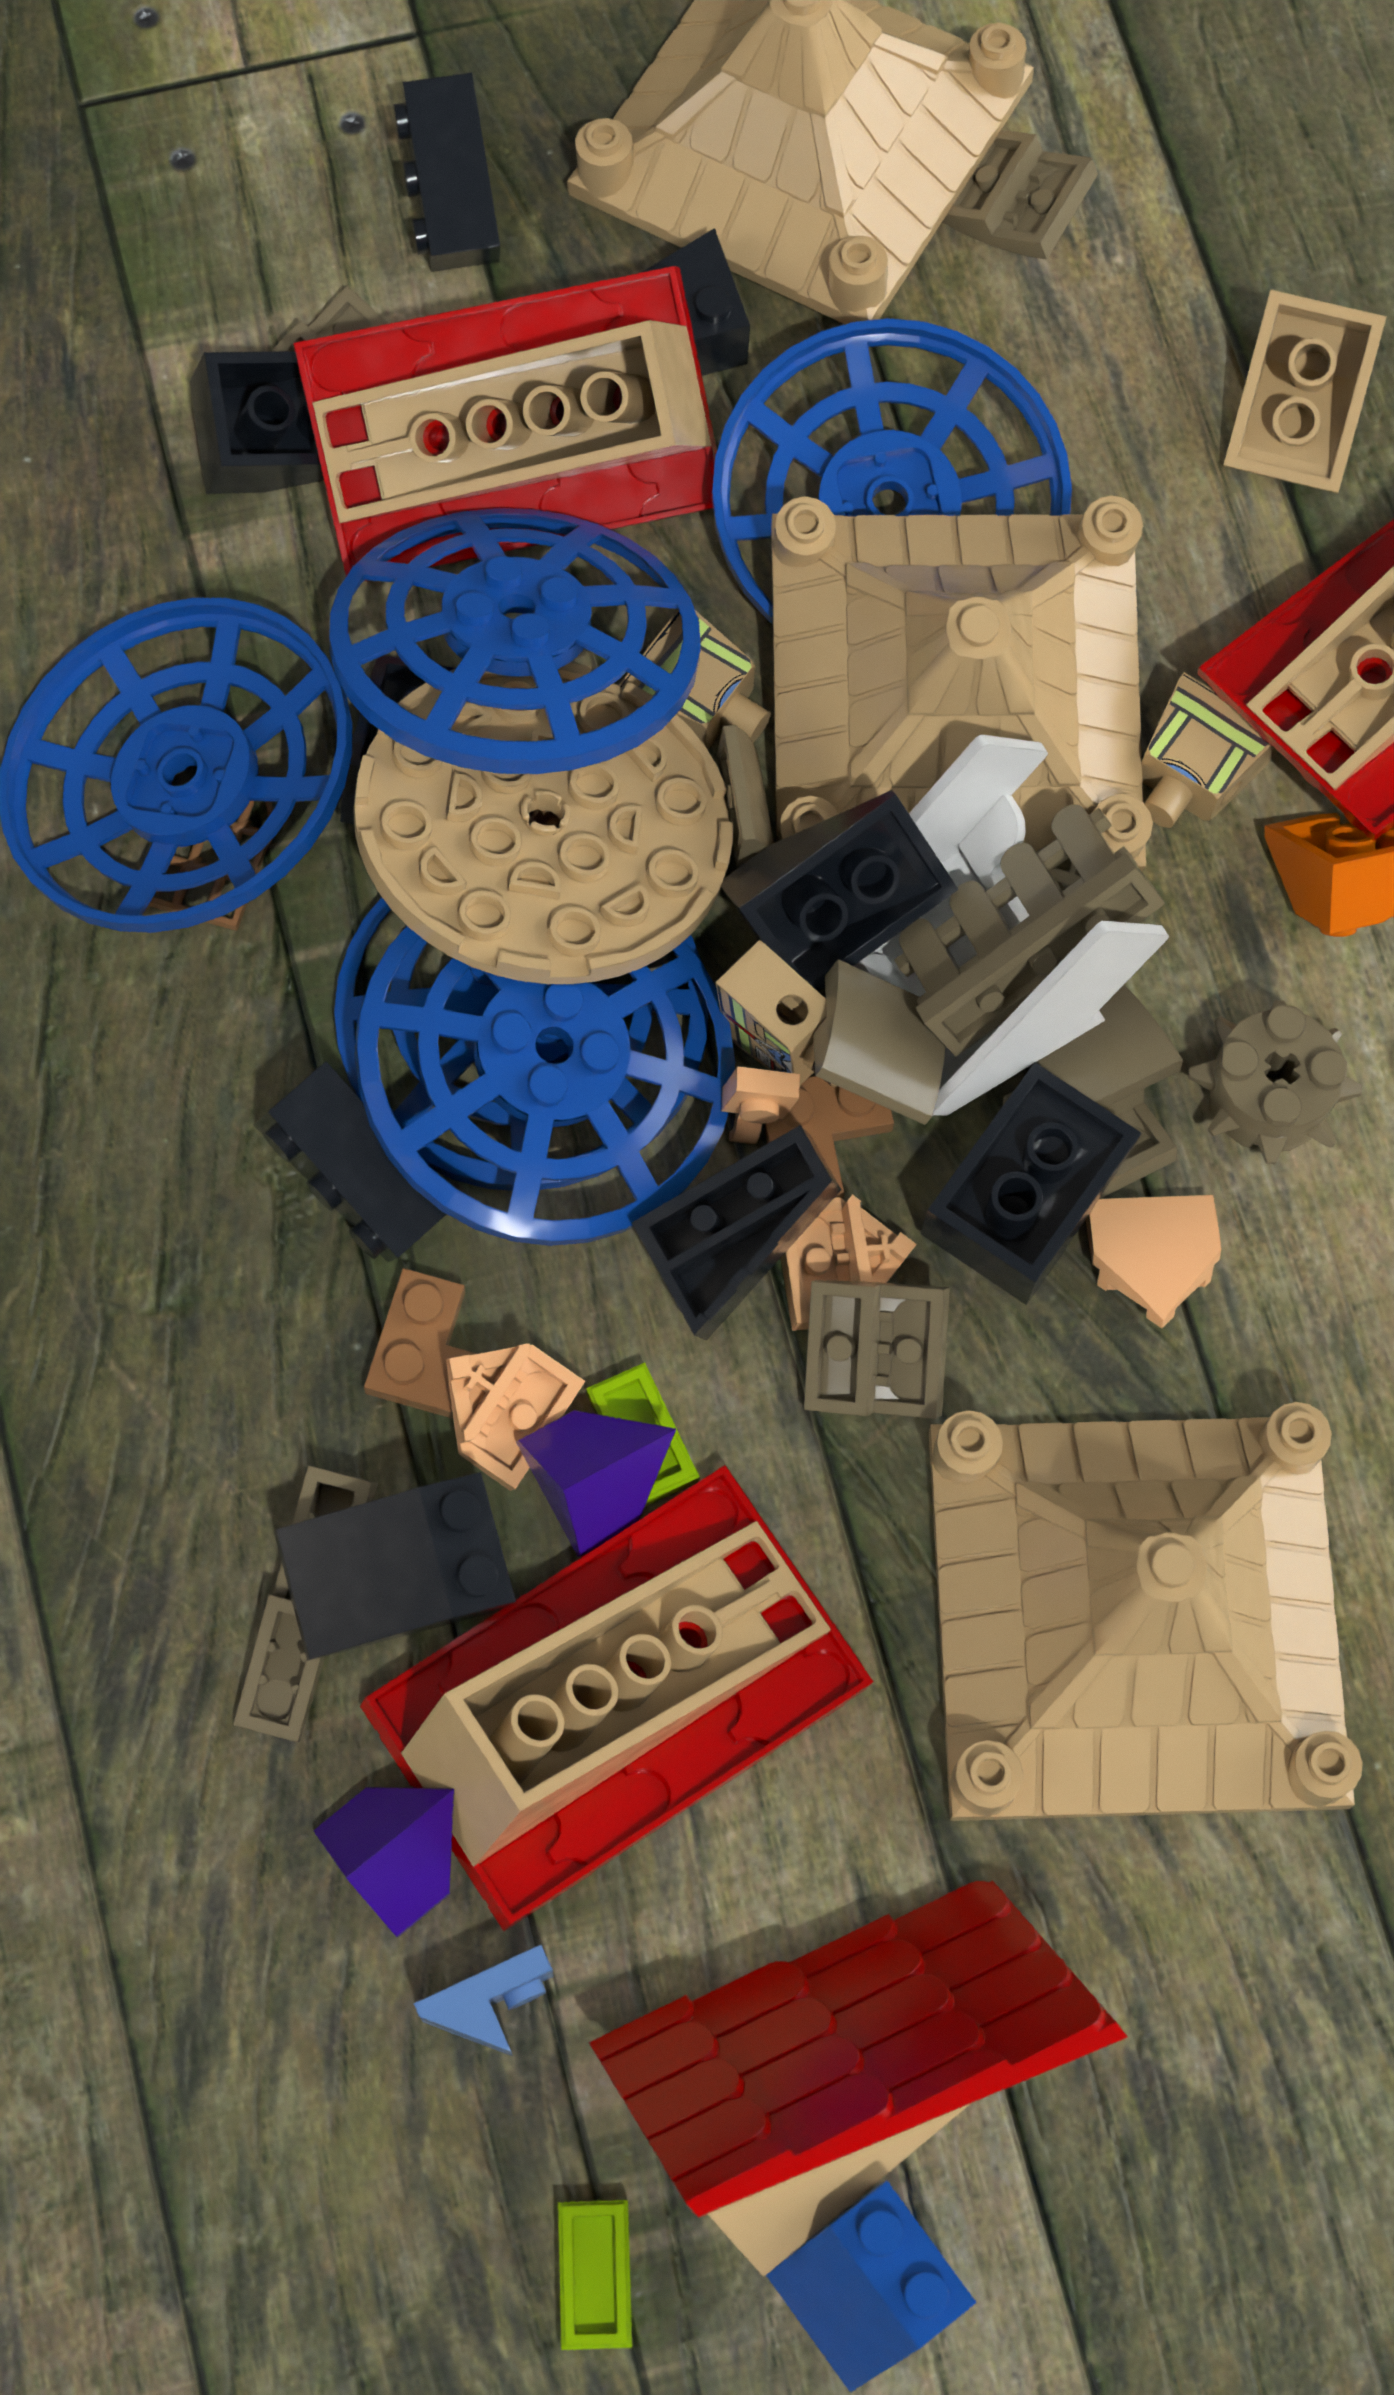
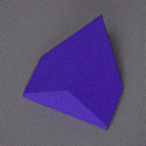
M574 1410L516 1442L578 1558L639 1521L676 1428Z
M366 1787L313 1830L346 1879L397 1938L451 1894L450 1872L454 1789Z

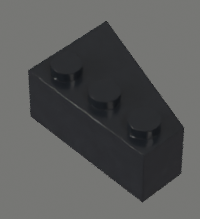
M799 1125L638 1218L632 1224L694 1336L707 1341L842 1189L811 1135Z

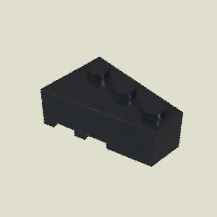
M472 73L403 82V103L393 104L398 139L408 140L411 156L410 161H403L408 198L418 196L421 218L412 219L417 255L428 254L431 272L499 263L501 246Z
M714 228L643 271L647 272L672 266L680 267L685 300L687 301L702 376L748 364L750 323Z
M327 1061L254 1124L274 1151L286 1162H290L308 1180L306 1184L314 1196L330 1211L336 1209L353 1226L349 1230L350 1235L360 1248L373 1259H376L379 1255L387 1262L399 1258L447 1215L412 1188L391 1163L370 1127L363 1102Z

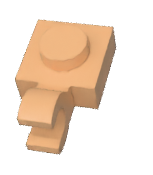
M737 1066L722 1087L721 1111L736 1113L734 1127L729 1133V1141L756 1144L763 1123H771L778 1119H783L799 1099L800 1074Z

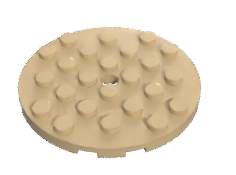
M573 662L558 669L563 683L577 679L592 671V667ZM485 671L478 682L503 688H537L532 676H504ZM630 682L626 684L625 688L613 683L603 691L581 701L570 703L579 733L583 734L598 730L627 717L650 701L653 696ZM425 683L407 695L398 705L426 720L442 691ZM466 701L451 728L453 731L466 735L501 741H542L554 739L544 709H499ZM677 714L661 731L644 743L610 760L575 770L544 774H498L461 768L424 756L396 742L378 729L377 735L370 744L366 755L362 757L357 777L353 811L359 852L367 873L377 891L392 911L411 930L448 956L473 968L518 981L540 984L597 982L641 969L662 958L689 937L709 913L725 877L733 844V822L729 820L725 801L727 789L724 780L705 745ZM537 809L551 811L558 816L560 820L559 827L557 828L555 825H541L535 821L530 824L529 813Z

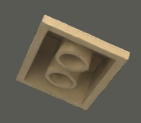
M1270 290L1223 466L1338 494L1386 316Z

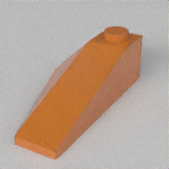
M1338 813L1316 814L1265 825V840L1295 914L1318 927L1321 933L1333 937L1350 936L1357 932V928L1383 923L1394 916V827L1373 842L1364 832L1357 829L1351 823L1340 824Z

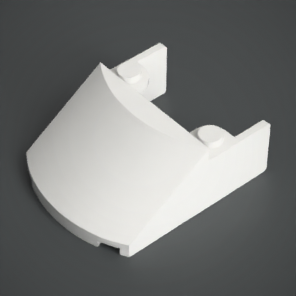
M990 735L977 736L909 813L957 887L967 881H976L987 891L1005 878L1000 867L1001 858L1010 847L1023 843L1026 833L1024 816L1012 794L1048 755L1041 742ZM951 896L920 918L928 920L935 928L939 927L954 915L949 905ZM1018 896L999 909L1010 929L1029 916ZM1101 921L1097 923L1002 1024L957 1057L945 1047L942 1078L933 1115L947 1116L1104 1022L1105 1019L1099 1011L1100 1008L1169 938L1163 926ZM900 933L854 965L858 969L919 997L926 992L915 972L906 977L894 961V959L904 953L899 944ZM966 934L948 947L959 967L977 955Z

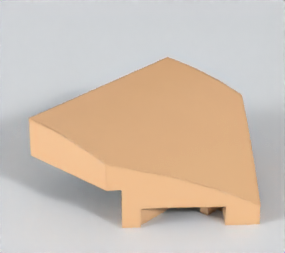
M853 1194L847 1202L840 1197H835L781 1257L792 1331L809 1329L811 1281L836 1280L887 1283L917 1244L902 1232L897 1236L861 1208V1201Z
M1213 1195L1099 1199L1085 1219L1092 1265L1100 1269L1097 1286L1105 1291H1120L1147 1309L1146 1318L1160 1328H1163L1174 1317L1176 1308L1198 1287L1205 1288L1211 1282L1214 1265L1220 1260L1221 1241Z
M530 1343L446 1360L458 1454L509 1491L515 1490L529 1469L516 1442L563 1417L585 1383L582 1378L534 1345H530Z

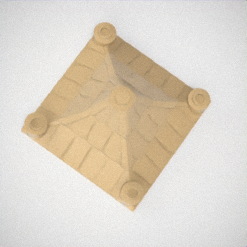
M694 0L678 27L669 36L658 52L654 62L649 65L634 87L632 94L625 100L614 118L593 120L586 123L579 130L575 139L577 167L567 180L568 194L681 248L715 228L730 271L843 324L880 319L1032 83L1034 67L1025 63L1026 40L1022 33L1012 25L990 23L980 27L972 35L968 44L955 35L932 25L923 24L919 19L892 7L883 6L876 0Z
M1111 495L1101 497L1091 503L1084 514H1063L1062 516L834 515L825 503L816 498L800 497L792 499L783 505L778 514H772L776 842L890 790L897 795L907 812L910 813L977 736L990 735L1041 742L1048 752L1046 758L1012 794L1025 819L1026 833L1023 843L1030 844L1037 851L1055 841L1057 838L1052 831V821L1055 815L1066 806L1080 805L1089 815L1099 808L1112 825L1102 834L1114 853L1124 846L1136 861L1137 867L1143 872L1146 867V843L1151 836L1153 822L1150 811L1143 803L1135 549L1142 535L1143 522L1141 513L1135 505L1123 497Z
M1293 1402L1284 1404L1274 1411L1270 1417L1030 1423L1021 1425L995 1424L991 1418L983 1413L967 1410L955 1413L945 1420L943 1424L930 1425L928 1432L950 1821L1350 1809L1355 1806L1353 1789L1361 1778L1363 1762L1358 1748L1351 1739L1347 1738L1345 1727V1710L1339 1664V1646L1321 1459L1325 1456L1331 1445L1332 1432L1328 1420L1320 1410L1310 1404Z

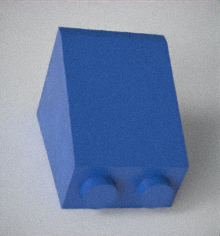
M888 2181L875 2186L766 2275L850 2393L919 2350L977 2303Z

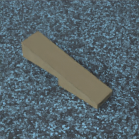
M308 1466L292 1524L373 1501L378 1483L317 1466ZM282 1563L274 1593L268 1595L233 1725L300 1742L326 1656L307 1661Z

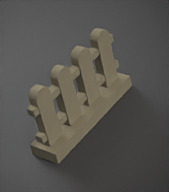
M1080 805L1064 807L1055 815L1052 821V831L1057 838L1055 841L1038 853L1027 843L1013 845L1004 853L1000 862L1005 878L987 891L976 881L962 883L957 887L959 890L953 893L949 900L950 908L954 913L951 918L937 928L928 920L920 918L901 931L899 944L904 953L894 959V961L906 977H909L914 972L916 973L926 991L916 999L919 1004L916 1010L924 1024L956 1057L1002 1024L1097 923L1101 921L1140 923L1165 905L1155 887L1137 867L1136 861L1128 850L1123 846L1114 853L1102 834L1112 825L1099 808L1089 815ZM1070 858L1081 878L1062 891L1052 876L1051 871ZM1018 896L1029 916L1010 929L999 909ZM966 934L977 955L959 967L948 947Z

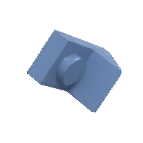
M540 1944L414 2003V2006L423 2023L513 2056L492 2005L504 2000L508 2010H511L546 1993L542 1982L554 1977L553 1970Z

